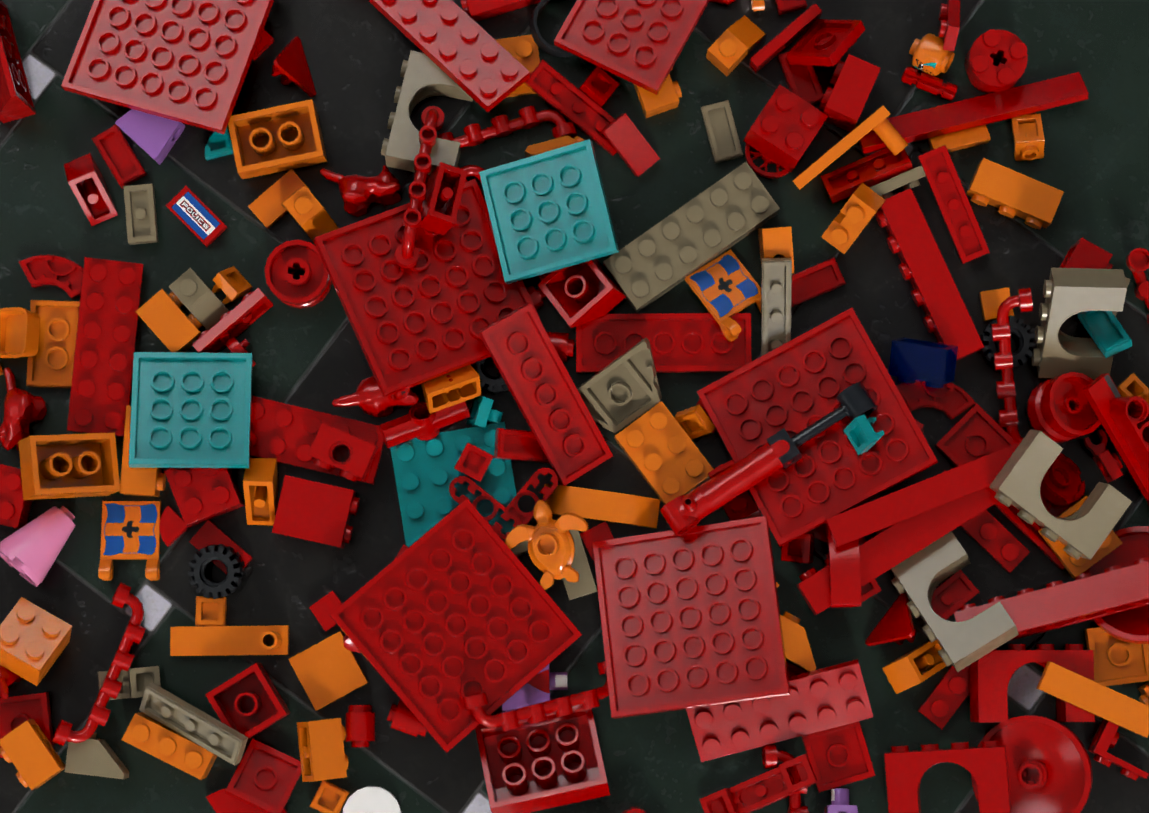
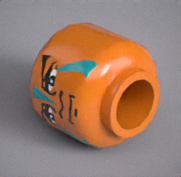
M931 33L924 35L921 40L916 38L909 51V54L913 55L912 65L916 69L932 76H937L941 72L945 74L955 55L952 51L943 50V39Z

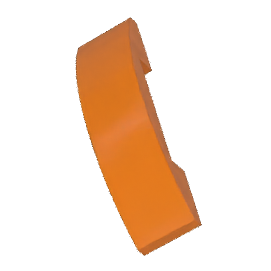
M545 484L544 487L551 488L553 484ZM558 485L554 493L546 501L553 515L561 516L564 513H574L586 519L657 529L660 499Z

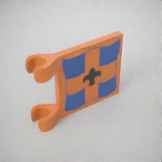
M731 249L684 279L717 321L728 341L738 338L741 332L740 325L731 318L732 316L756 302L761 313V287Z
M102 501L101 548L98 577L104 581L113 580V560H147L145 577L150 581H158L160 579L159 523L161 518V501Z

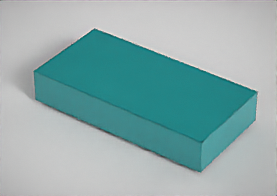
M1084 311L1077 313L1078 319L1105 358L1132 347V339L1112 311Z

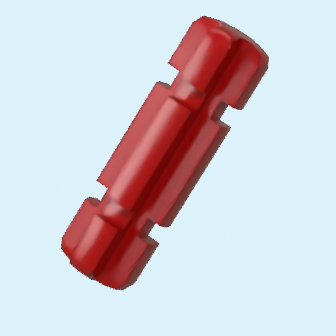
M912 67L905 68L901 77L902 82L912 85V83L916 84L917 88L934 95L941 94L942 98L949 101L954 99L958 90L957 85L950 82L943 83L942 79L924 72L920 74L917 72V69Z

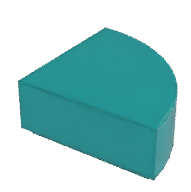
M228 126L225 134L213 132L205 146V159L208 161L233 154Z

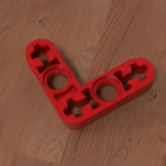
M550 468L538 469L506 508L466 476L454 478L449 485V493L458 504L462 503L465 499L470 501L463 494L460 497L455 495L458 491L455 488L457 483L461 485L465 482L469 483L467 489L474 496L477 490L482 493L472 503L476 509L478 503L482 500H489L493 503L494 510L492 514L483 517L488 524L489 521L496 517L499 509L504 511V514L500 515V517L506 522L511 519L514 520L513 527H516L517 525L528 524L534 517L533 510L528 513L521 511L518 507V501L523 496H531L536 504L539 498L535 493L527 489L530 485L534 489L539 486L538 476L552 475L550 480L553 484L552 487L545 486L539 492L545 495L542 499L543 501H547L558 487L559 480L554 470ZM497 521L494 526L490 525L499 537L504 540L510 533L502 534L503 527Z

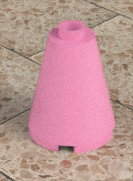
M53 506L0 541V557L11 568L14 567L26 581L38 587L43 582L76 526L73 522L75 516L64 506L60 509Z

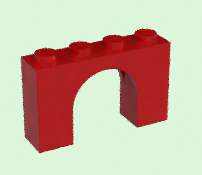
M1008 644V650L994 649L970 664V722H1008L1007 691L1010 678L1018 668L1028 663H1036L1045 668L1047 662L1050 661L1094 681L1093 650H1083V644H1065V650H1055V644H1036L1037 650H1026V644ZM1056 698L1057 721L1095 722L1094 714Z
M999 740L981 741V747H969V742L951 743V748L939 749V744H922L921 750L909 751V745L891 746V752L884 753L889 813H921V779L930 767L943 762L961 765L971 773L977 784L980 813H1012L1006 745H999Z

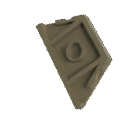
M647 337L577 387L594 421L600 423L603 428L613 433H617L662 399L651 347Z

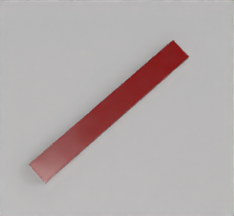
M1080 72L887 119L907 143H912L1088 100L1089 93ZM873 129L859 140L863 154L887 148Z
M1022 441L826 519L825 522L835 547L837 548L989 487Z

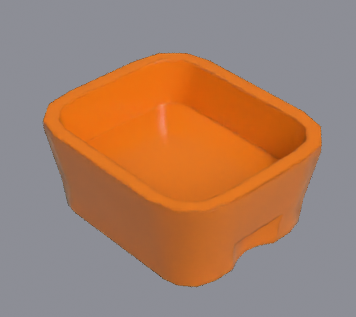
M21 307L0 309V358L33 357L38 353L40 317L38 314Z

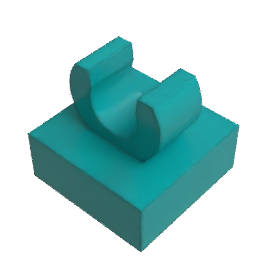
M478 396L474 398L470 417L466 424L485 428L487 422L500 424L503 413L491 409L494 400Z
M865 414L854 418L844 429L858 455L867 452L885 434L883 430L876 433L871 426L877 421L876 417H869L867 419Z

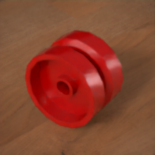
M299 239L286 241L277 246L267 258L264 270L266 283L272 293L287 306L298 309L313 307L323 301L330 292L332 281L316 246L311 242ZM298 271L305 272L304 275H300V279L296 280L295 274Z
M1069 372L1039 383L1032 390L1028 399L1027 414L1032 427L1035 430L1046 432V435L1056 443H1063L1094 432L1101 425V422L1082 391L1093 379L1083 373Z

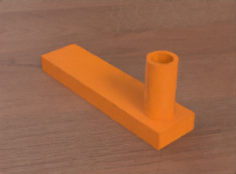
M882 105L794 178L793 182L799 190L872 129L894 156L907 147L908 143L889 122L887 117L891 113Z
M289 625L170 627V656L289 655Z

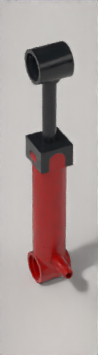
M857 382L843 390L836 397L840 407L790 438L785 428L768 438L766 444L686 495H681L664 505L660 512L675 536L682 535L691 530L701 519L783 467L786 469L803 457L797 447L847 416L852 422L854 418L865 414L867 417L877 409V405L863 384Z

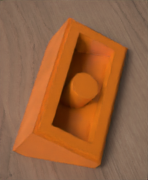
M986 124L928 138L930 150L946 145L948 152L986 144L991 140Z

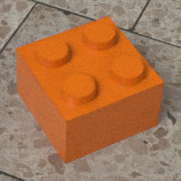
M21 597L0 625V665L38 686L70 642L72 625Z

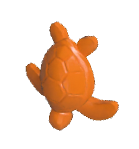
M538 500L533 510L537 525H517L506 537L505 544L512 550L519 543L528 541L527 547L530 559L544 573L540 580V585L544 590L554 584V579L561 580L565 578L568 582H578L579 573L571 567L575 555V544L569 530L587 531L589 528L588 523L584 518L574 513H564L557 520L552 519L553 515L550 506L546 501Z

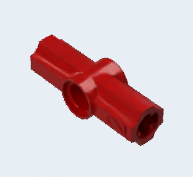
M465 401L431 414L428 411L426 402H419L410 408L409 414L379 425V429L388 449L414 438L421 441L432 440L439 434L440 428L469 418L470 413Z

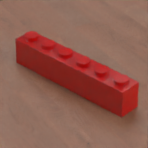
M907 189L885 199L886 201L875 214L876 220L881 228L885 227L889 235L886 239L888 246L893 254L897 253L901 261V264H899L900 272L905 281L909 279L914 289L911 291V295L916 306H922L926 315L923 317L924 324L929 333L934 332L938 341L935 344L938 355L942 360L946 359L947 363L951 364L984 348V345L912 189Z

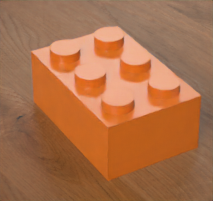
M313 99L231 116L228 127L237 173L242 179L327 162L317 108Z
M662 401L614 437L664 505L681 495H686L709 477L708 473L714 470Z
M115 432L34 435L18 442L23 500L109 496L120 491Z

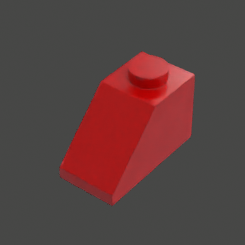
M91 153L64 164L68 184L91 226L118 215L104 178Z

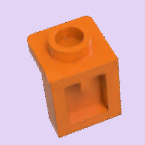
M1041 113L1011 118L1015 161H1032L1044 158L1045 138Z

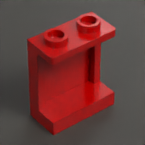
M285 475L272 533L343 549L345 543L349 544L351 541L353 526H349L351 514H357L360 498H357L356 491Z

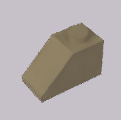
M189 268L168 286L207 330L218 323L220 317L229 311L192 268Z
M94 732L92 737L84 742H68L65 773L116 779L129 778V770L105 739L96 738L97 733Z

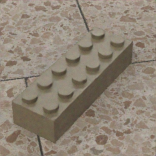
M744 162L623 247L618 253L603 261V267L626 295L625 299L637 314L684 281L686 276L711 262L778 215L780 208L748 163Z

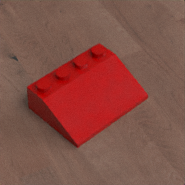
M0 0V121L4 124L35 115L36 110L8 8Z
M582 704L572 707L574 713L556 717L555 712L547 713V721L520 726L508 731L501 730L489 733V730L501 728V726L486 727L478 725L475 728L492 813H531L610 795L592 708L583 710ZM528 719L520 720V721H519V724H520V723L529 722V720H528Z

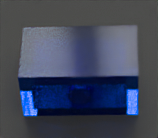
M906 337L892 340L889 374L897 376L900 382L915 383L916 380L926 381L925 385L928 387L943 388L944 384L954 381L958 346Z

